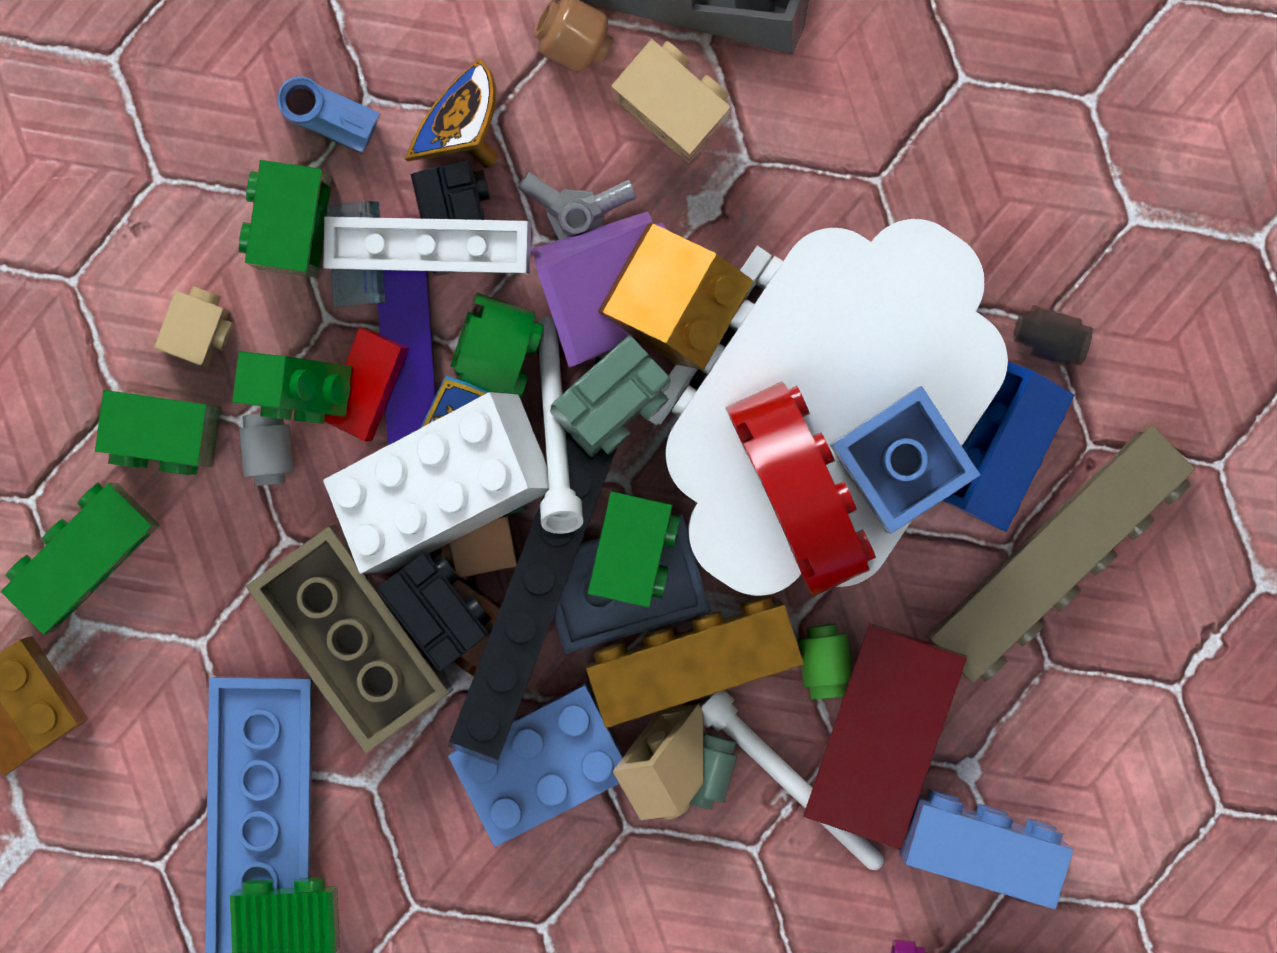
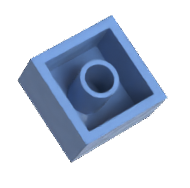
M922 386L907 393L829 445L885 531L890 534L980 476V473Z

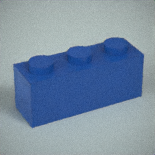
M1008 362L1003 384L962 445L980 473V476L942 501L982 522L1007 532L1060 424L1066 416V412L1075 394L1035 371Z

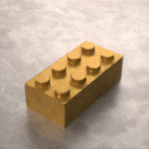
M765 595L741 603L742 613L723 619L721 611H715L692 619L693 629L674 634L672 626L643 635L644 645L626 650L624 642H620L596 650L595 654H593L595 660L588 663L586 670L605 728L804 665L784 603L781 600L772 603L771 597Z

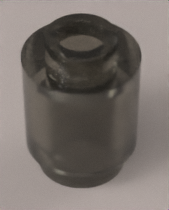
M1036 305L1032 306L1028 314L1020 313L1013 332V341L1019 343L1020 354L1068 367L1070 363L1081 366L1086 358L1092 339V327L1082 324L1081 318Z

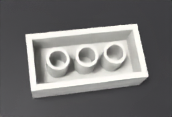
M489 392L323 480L359 574L391 573L409 564L425 551L431 553L545 495L549 491L547 464L519 395Z

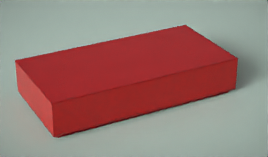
M359 328L345 362V365L352 366L346 417L325 414L324 422L362 441H373L409 348L371 329Z

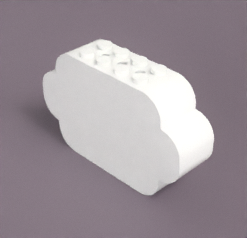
M923 219L898 221L883 229L871 242L851 230L824 228L814 231L799 240L784 261L774 256L756 284L764 290L755 304L747 299L743 302L728 326L736 332L727 347L719 343L705 369H700L707 374V377L699 389L696 390L688 385L671 412L677 415L679 419L668 437L666 463L670 476L677 487L688 497L696 501L688 524L690 545L701 566L732 589L748 595H769L791 585L800 576L801 572L772 505L742 446L725 407L781 381L784 382L788 389L798 386L810 412L809 415L803 418L811 435L814 436L822 432L829 446L907 393L922 386L962 446L1003 384L1008 365L1004 340L996 327L976 312L984 293L982 265L976 253L966 242L939 224ZM829 446L835 462L826 466L835 485L842 481L845 482L857 508L856 511L848 514L856 532L864 530L876 556L875 559L868 561L870 571L836 586L845 587L863 582L875 574L885 562L911 521L892 534L887 533Z

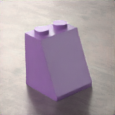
M648 211L532 249L536 269L569 367L615 348L628 335L635 339L634 336L603 316L598 310L647 224L653 223ZM663 222L656 224L665 229Z

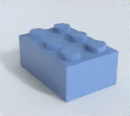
M586 681L514 718L497 765L455 749L450 752L448 757L494 847H497L620 784L613 770L624 757V753L611 728H605L596 698Z
M932 789L929 790L928 797L919 795L901 850L898 849V853L905 865L1056 910L1074 851L1062 839L1063 833L1056 831V827L1033 819H1027L1025 827L1013 823V818L1007 816V812L983 804H978L976 812L964 809V803L959 802L958 797Z

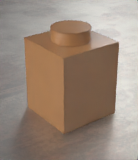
M510 516L500 517L441 547L442 555L455 568L460 578L513 568L518 563Z

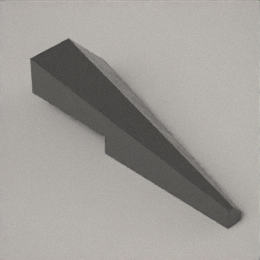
M580 0L587 4L789 54L794 53L804 29L809 0Z

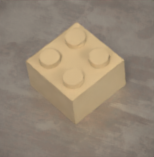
M651 39L611 85L612 99L685 162L690 164L729 119L731 107L727 104L728 100L726 99L729 94L708 75H705L701 81L688 70L689 66L687 64L690 60L673 44L666 41L661 47Z

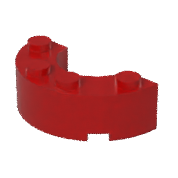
M781 381L725 407L742 446L772 505L811 596L814 597L870 571L868 561L876 558L864 530L856 532L848 514L857 510L856 505L844 481L836 485L834 484L826 466L835 462L834 457L822 432L814 436L811 435L803 418L809 415L810 412L798 386L788 389L784 382Z

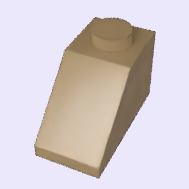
M699 704L658 711L613 770L615 777L640 820L662 817L670 820L679 817L689 809L690 801L703 785V711Z

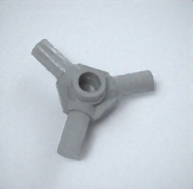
M531 172L524 176L518 186L519 190L528 194V196L548 209L546 214L559 240L599 227L605 219L604 213L637 198L629 179L595 196L592 191L563 189L561 192H558Z

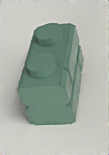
M628 335L551 404L550 412L589 456L593 457L601 448L607 454H610L630 436L631 433L625 427L639 414L645 420H648L668 402L669 398L664 392L669 388L671 380L637 341Z

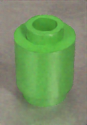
M837 624L807 627V637L798 638V647L804 665H801L803 686L809 688L810 699H828L844 696L853 670L848 633H838Z

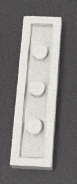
M324 217L323 268L530 274V221Z

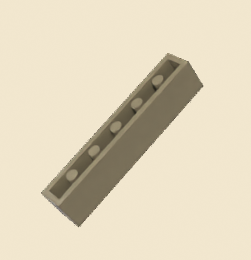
M1145 425L949 613L927 637L934 645L967 655L962 674L968 680L974 683L981 677L985 682L988 681L1006 664L1007 660L1003 657V654L1014 643L1018 642L1021 646H1024L1041 631L1044 625L1039 620L1053 606L1058 611L1062 610L1079 594L1081 590L1076 584L1089 571L1096 576L1113 562L1118 555L1113 548L1126 536L1131 540L1137 538L1152 524L1154 518L1150 513L1163 500L1170 505L1190 487L1191 483L1186 478L1195 468L1153 425Z

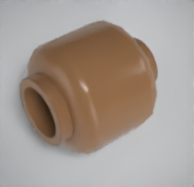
M551 0L542 12L533 34L535 38L539 39L538 48L544 57L573 72L583 71L592 62L600 65L608 54L613 41V37L606 34L608 30L607 16L580 0H560L558 3Z

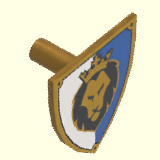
M478 59L459 75L431 107L411 142L405 156L407 162L465 150L484 168L492 166L497 161L498 153L484 140L496 107L497 89L493 73L481 59Z

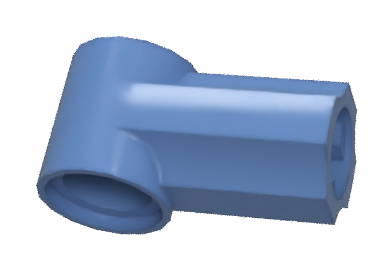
M303 76L290 78L283 83L278 92V107L285 120L291 125L308 129L358 153H364L379 120V112L323 88L312 79ZM297 90H308L316 98L312 111L304 115L292 113L287 106L290 95Z

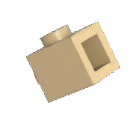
M192 286L189 295L175 290L154 348L195 364L209 367L215 350L223 351L233 328V323L227 321L230 311L218 306L221 296Z

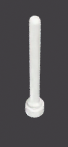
M544 316L538 320V323L544 325L538 350L549 491L545 493L544 499L540 503L541 525L546 531L563 534L573 532L582 526L583 511L581 499L576 496L574 490L570 489L566 431L550 412L551 404L562 395L558 332L553 318Z
M725 690L707 695L699 704L703 711V726L706 729L712 726L717 732L722 729L794 799L806 808L812 787L736 715L738 709L732 704L734 702L732 696ZM821 823L868 869L878 870L882 867L884 863L883 855L866 838Z

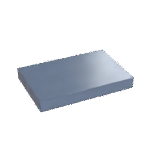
M683 514L678 515L680 520L674 547L663 546L659 565L668 566L669 568L662 599L651 597L649 608L588 594L600 538L580 544L553 615L564 654L711 612L696 559L690 545Z

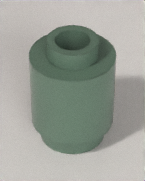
M703 732V785L690 801L691 805L712 810L714 801L725 803L737 760V755L733 754L735 741Z

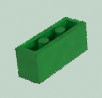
M118 482L108 483L105 487L97 483L91 487L77 502V505L82 510L69 523L61 519L54 524L41 538V541L46 546L33 559L28 555L22 557L5 575L10 582L0 592L43 635L53 633L160 526Z

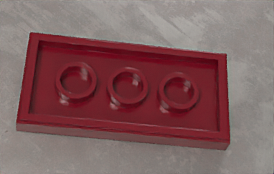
M869 623L803 817L901 850L965 666L967 655Z

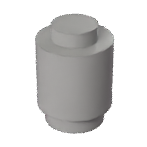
M260 414L242 416L244 428L239 429L243 477L254 476V486L284 484V473L294 472L290 424H284V419L261 417Z

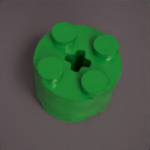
M476 292L472 301L481 305L478 315L470 312L467 313L450 367L455 368L454 372L459 373L458 380L470 383L487 392L518 394L521 400L528 374L521 370L526 352L530 354L536 353L544 325L534 321L535 311Z

